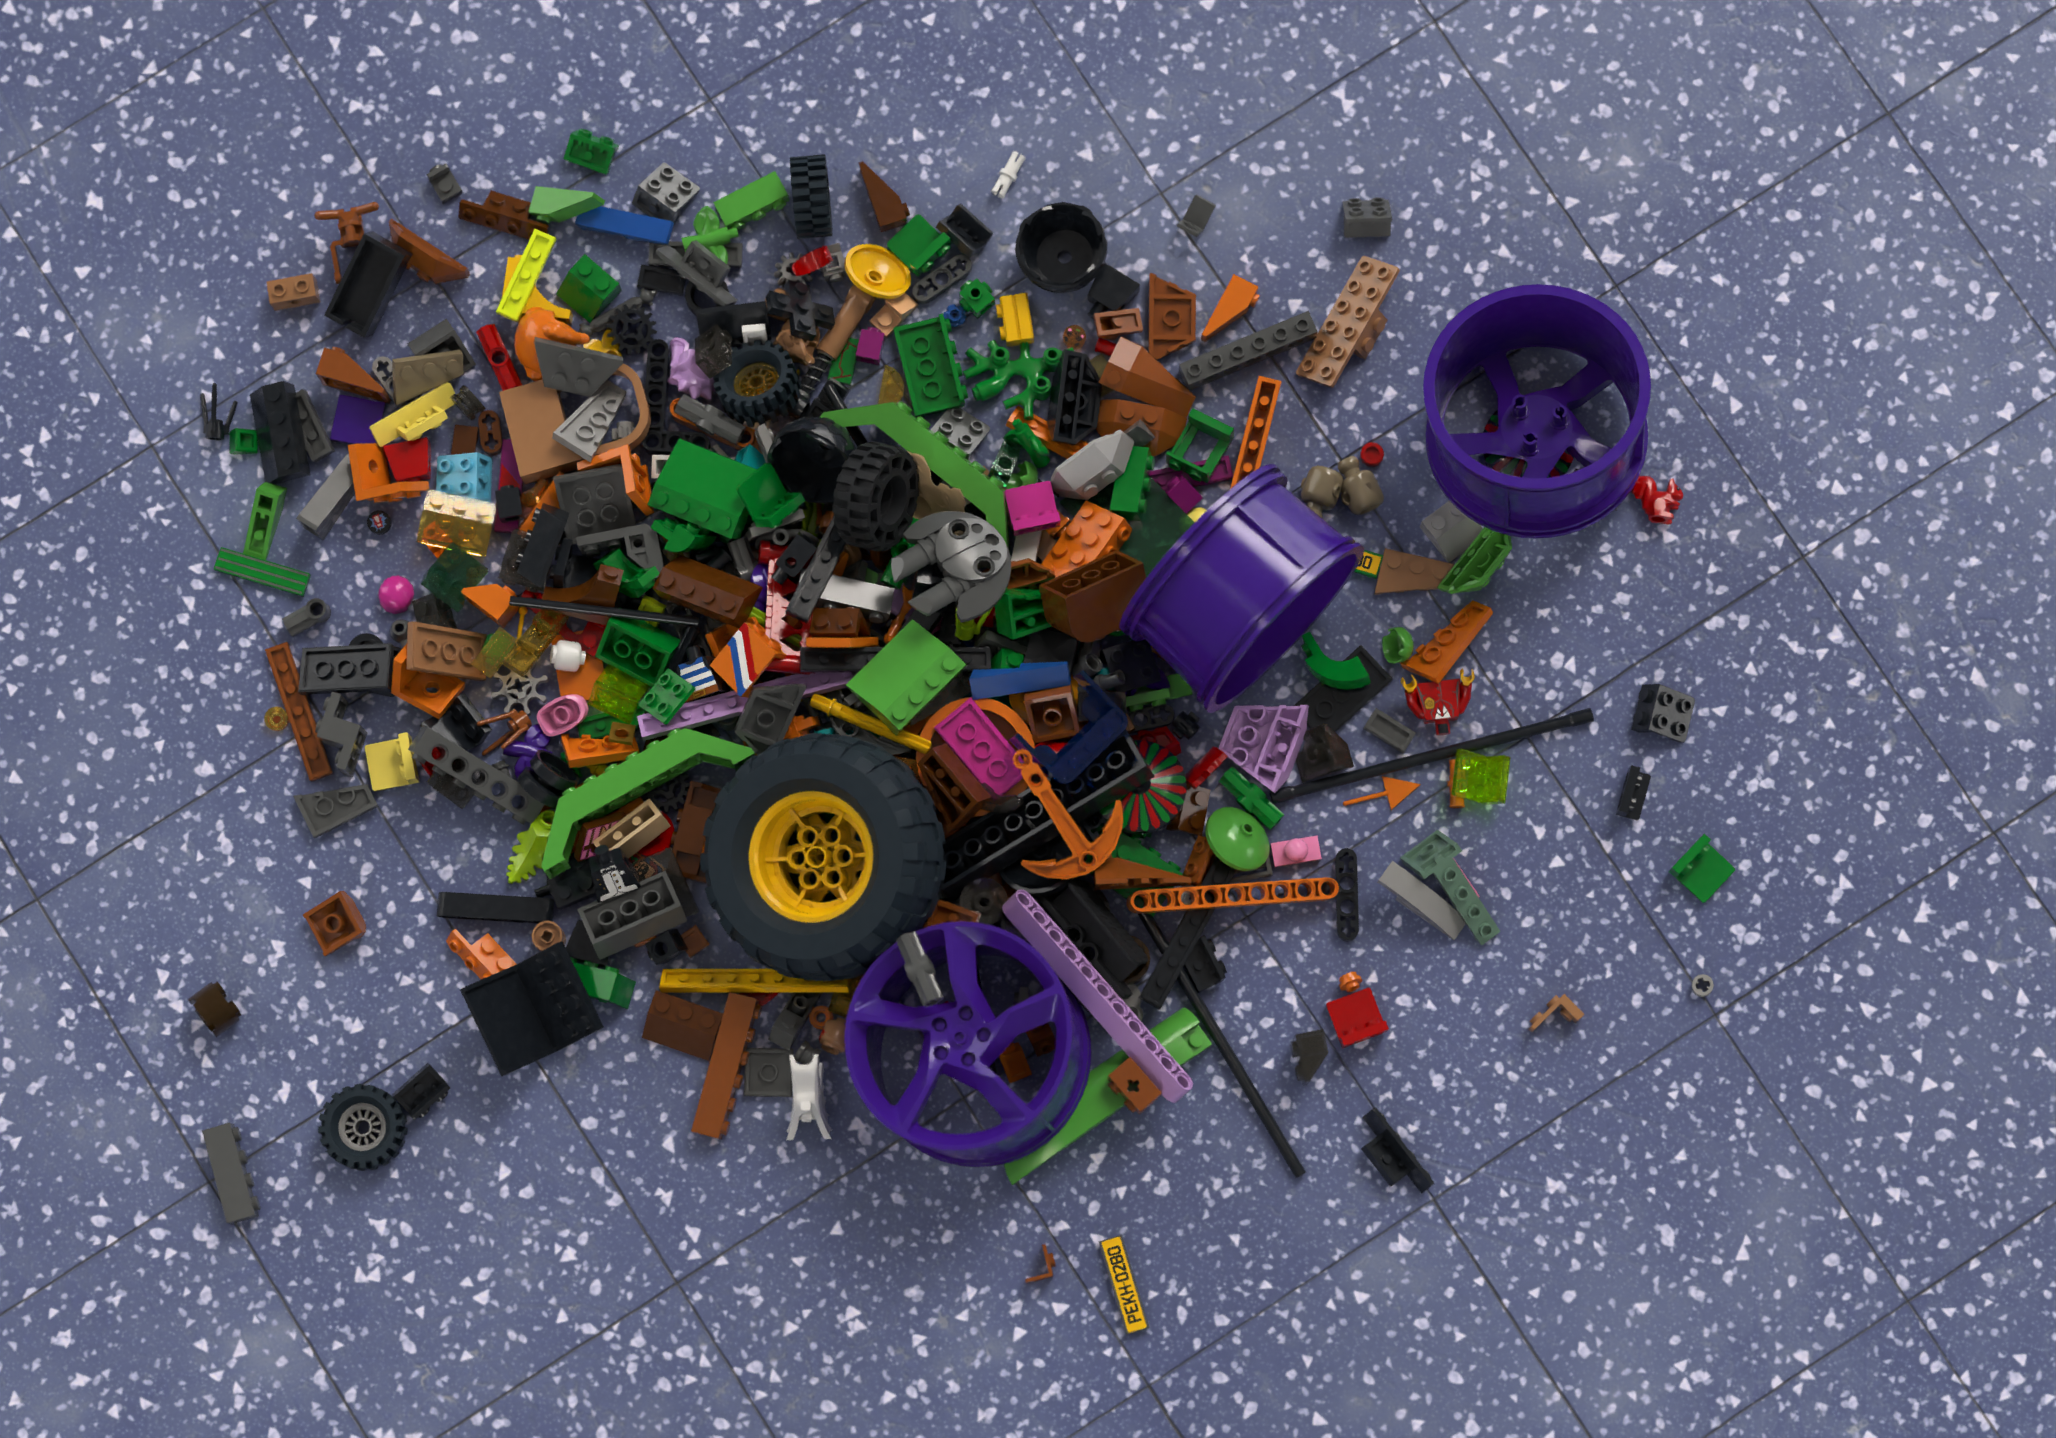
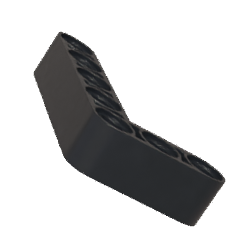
M655 339L651 341L647 352L645 393L651 417L659 416L661 419L656 425L650 424L648 433L642 441L644 450L649 455H670L674 449L670 447L672 441L679 438L693 444L697 441H704L706 443L704 448L710 450V441L704 433L666 431L669 389L667 379L670 374L671 354L664 340ZM660 347L665 349V353L662 356L653 355L655 349ZM661 370L664 374L660 379L652 378L653 372ZM652 394H662L661 400L658 402L651 401ZM656 438L659 440V444L653 448L648 447V441Z

